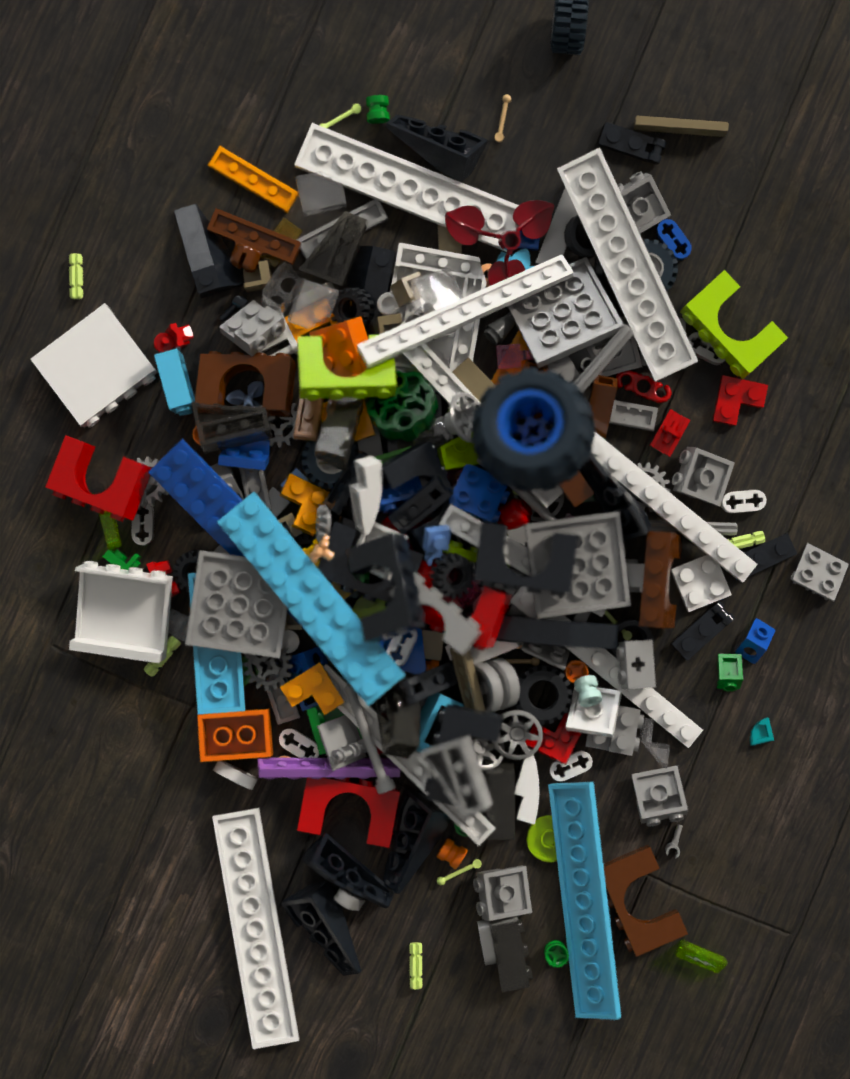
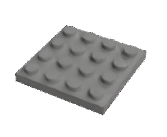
M587 257L569 264L574 272L572 278L507 306L538 368L613 336L620 328L624 327Z
M618 511L524 524L531 576L541 573L548 565L554 532L578 536L571 593H565V597L551 595V590L544 589L541 590V594L533 593L537 619L631 606L620 513Z
M200 550L186 645L280 658L287 606L246 557Z

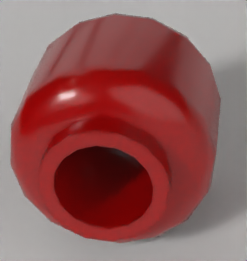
M512 498L498 509L501 515L497 523L498 525L508 526L507 530L520 528L531 521L532 510L523 499Z

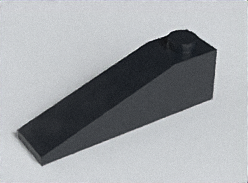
M197 204L174 210L200 297L205 298L243 286L245 281L241 269L234 267L230 262L231 251L219 235L207 230L210 222Z
M352 245L347 263L348 288L364 289L366 291L365 294H370L371 296L368 300H373L374 305H370L371 308H375V313H370L374 317L372 320H368L370 323L368 326H364L369 339V335H379L376 318L383 316V314L377 308V300L382 294L389 292L396 251L376 246ZM351 300V318H354L357 313V307L355 302Z

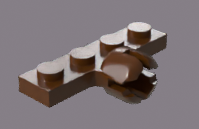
M215 208L207 227L209 232L235 242L230 262L238 269L244 268L246 272H254L263 255H269L293 265L302 245L297 240Z

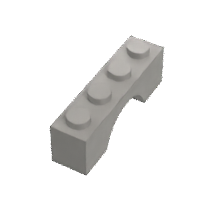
M414 572L415 582L419 589L420 605L433 606L441 613L445 622L443 640L461 655H465L482 635V632L479 630L481 625L471 617L465 619L460 614L462 610L453 602H450L448 605L442 600L444 595L435 587L429 589L423 584L426 580L417 572ZM395 586L388 593L391 597L394 595Z

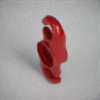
M631 370L616 375L619 388L623 387L621 378L625 375L629 376L631 381L624 386V389L634 392L639 397L657 403L667 402L671 397L669 385L664 386L665 396L658 397L656 391L663 384L653 381L649 376ZM646 380L650 384L649 391L646 393L640 392L637 389L638 381Z

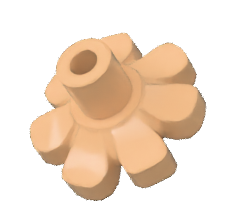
M324 535L319 544L315 545L313 552L309 555L310 561L315 563L319 557H324L328 561L332 559L334 553L327 549L329 536Z

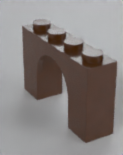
M217 351L200 354L194 407L200 414L223 415L225 392L231 379L242 372L253 371L261 374L264 378L265 387L262 410L266 415L290 417L296 363L291 356L285 353H277L276 356H268L261 352H257L253 356L245 355L241 352L222 354Z
M525 361L524 368H537L539 372L548 371V365L538 368L536 363ZM598 375L592 383L587 402L592 410L595 432L602 438H606L617 391V378ZM536 413L533 418L540 420L543 415Z
M649 531L647 534L639 626L675 628L676 605H671L669 601V575L674 558L681 559L682 535Z
M648 844L603 864L606 890L608 892V906L610 909L615 908L618 916L614 917L619 931L624 929L627 938L623 940L629 952L633 951L637 957L688 934L676 909L650 920H641L631 916L625 908L624 896L628 886L634 880L660 869Z

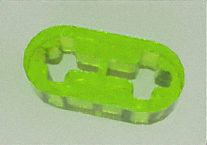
M105 511L104 515L99 513L107 546L111 550L122 545L116 519L110 517L111 512Z

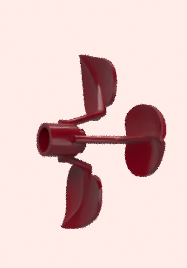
M531 200L521 203L513 213V221L518 227L515 231H505L501 235L481 230L485 219L482 212L474 206H461L445 214V224L452 238L462 245L475 244L480 234L497 238L500 247L507 251L504 262L497 261L488 270L487 278L491 286L525 271V267L520 260L514 259L509 261L512 250L518 248L521 243L520 230L529 239H538L544 236L551 225L554 204L542 200Z

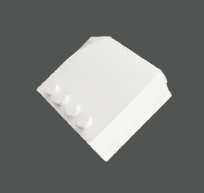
M398 243L391 285L401 278L420 271L421 274L414 281L422 298L400 307L396 314L401 313L402 323L404 321L406 323L412 321L415 311L426 303H433L439 299H442L443 302L450 299L452 302H455L485 289L487 282L482 271L480 258ZM480 319L458 328L455 333L428 341L425 344L452 372L468 357L473 362ZM402 354L394 357L395 371L399 370L406 373L415 371L419 373Z

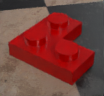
M723 375L720 381L712 421L736 426L741 404L764 408L768 385Z
M568 713L564 714L555 733L542 727L543 739L537 752L564 765L567 764L582 734L580 732L567 731ZM533 723L529 733L538 735V729ZM527 739L525 742L529 748L533 749L538 740Z

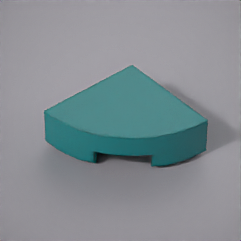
M769 717L761 719L754 725L750 733L751 746L774 741Z

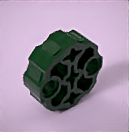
M398 370L395 371L396 386H400L396 388L395 396L384 399L370 397L366 408L373 425L377 427L383 437L391 441L394 439L411 441L417 439L419 434L433 426L436 421L435 412L439 406L432 386L425 381L423 375L415 371L406 373Z

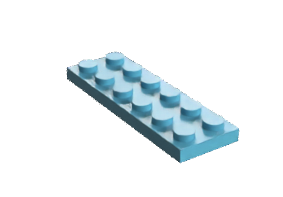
M188 573L190 610L196 573ZM193 646L198 714L245 711L242 654L234 651Z

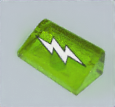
M685 940L680 941L676 951L677 957L715 973H719L728 963L724 956Z

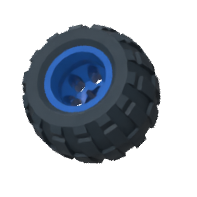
M523 368L520 373L511 375L509 372L498 379L499 382L493 388L491 386L488 387L481 396V403L478 409L474 411L471 424L473 427L472 441L474 449L483 467L498 482L514 487L518 491L531 492L532 490H543L545 492L555 489L556 485L564 481L569 482L579 473L578 470L583 463L588 461L593 450L595 422L591 407L585 399L583 392L573 382L565 380L563 375L550 370L539 372L537 368ZM536 413L543 415L540 420L533 418ZM521 418L526 419L524 425H518L517 421ZM549 424L555 425L552 431L546 430ZM533 431L534 433H536L538 431L539 436H531L530 432ZM521 435L522 439L521 441H516L513 437Z

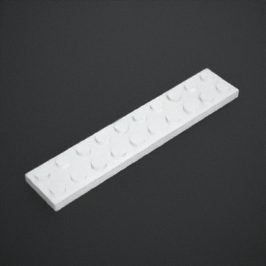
M314 123L310 126L294 164L298 169L443 227H446L445 214L461 206H474L482 212L485 219L482 231L501 235L505 231H515L518 227L513 221V213L519 205ZM479 234L478 241L507 252L500 247L497 238Z
M598 148L557 168L627 322L634 332V337L655 382L697 363V357L601 149Z
M254 808L215 815L212 818L252 1048L257 1049L299 1041L260 809Z

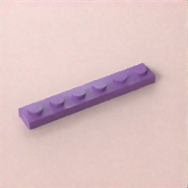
M258 758L257 761L259 777L266 779H275L276 777H287L289 779H298L300 777H311L313 779H321L323 777H334L337 779L358 777L360 779H368L369 777H377L370 758H362L332 771L328 758ZM380 758L386 776L389 775L390 779L392 777H400V768L389 758Z

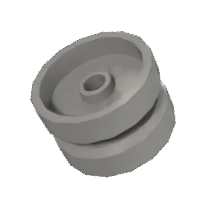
M494 658L487 660L485 663L474 664L486 712L495 713L498 710L508 709L516 705L520 695L519 679L515 669L507 660Z

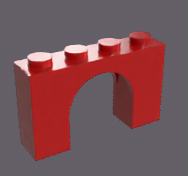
M65 435L46 488L54 490L52 495L66 500L67 496L72 497L71 502L85 507L86 503L92 505L90 510L104 515L105 511L111 512L110 517L123 522L124 518L133 521L151 476L148 472L152 468L123 457L112 485L102 493L92 494L86 484V471L95 446Z
M422 560L417 573L426 580L423 584L431 589L435 587L431 584L433 579L430 578V574H434V571L431 570L432 566H428L425 560ZM432 561V566L436 567L438 564ZM484 586L477 607L471 616L472 619L481 625L479 630L482 632V635L472 647L479 650L494 647L513 594L496 587ZM421 605L424 611V622L430 624L429 628L441 633L443 630L445 631V622L441 613L433 606Z
M307 777L297 831L320 835L328 802L338 794L346 792L355 793L367 802L371 811L366 844L390 848L400 790L395 788L378 794L373 781L367 779H359V782L350 781V777L344 779L333 777L313 779Z

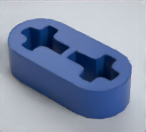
M665 219L661 221L656 229L657 237L662 244L665 243L670 250L672 249L675 259H686L691 252L690 242L673 220ZM664 225L667 228L670 226L672 227L670 233L673 236V239H671L669 234H662ZM674 241H676L679 246L684 245L686 247L684 250L685 254H682L681 252L677 254L675 252L677 246L674 243Z

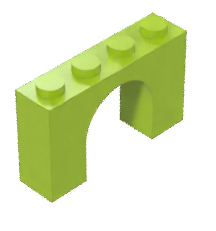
M724 270L687 303L680 313L684 321L698 331L700 338L711 344L715 354L719 358L725 359L730 365L731 371L736 376L744 379L788 337L773 321L754 338L747 341L733 340L724 334L718 323L719 308L740 288L735 280Z
M369 335V339H372L378 335ZM322 336L298 337L297 355L300 399L317 400L319 398H330L339 400L343 397H354L355 399L378 397L384 399L395 396L396 373L394 357L367 368L356 377L343 378L334 375L326 368L323 361Z

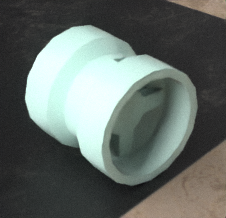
M583 676L574 682L575 690L579 692L580 706L591 707L602 701L601 692L597 690L598 682L596 676Z

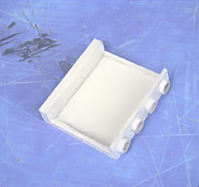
M105 303L31 358V361L79 425L84 428L86 426L90 428L97 424L102 414L105 412L109 414L119 406L118 402L124 398L127 400L137 393L136 389L142 384L144 386L150 384L156 378L154 375L158 373Z
M85 561L84 564L76 567L75 571L80 572L75 638L70 640L69 650L160 663L166 659L173 576H167L163 571L146 573L143 572V569L135 567L129 568V570L120 569V566L115 564H108L106 567L98 566V563L94 561Z

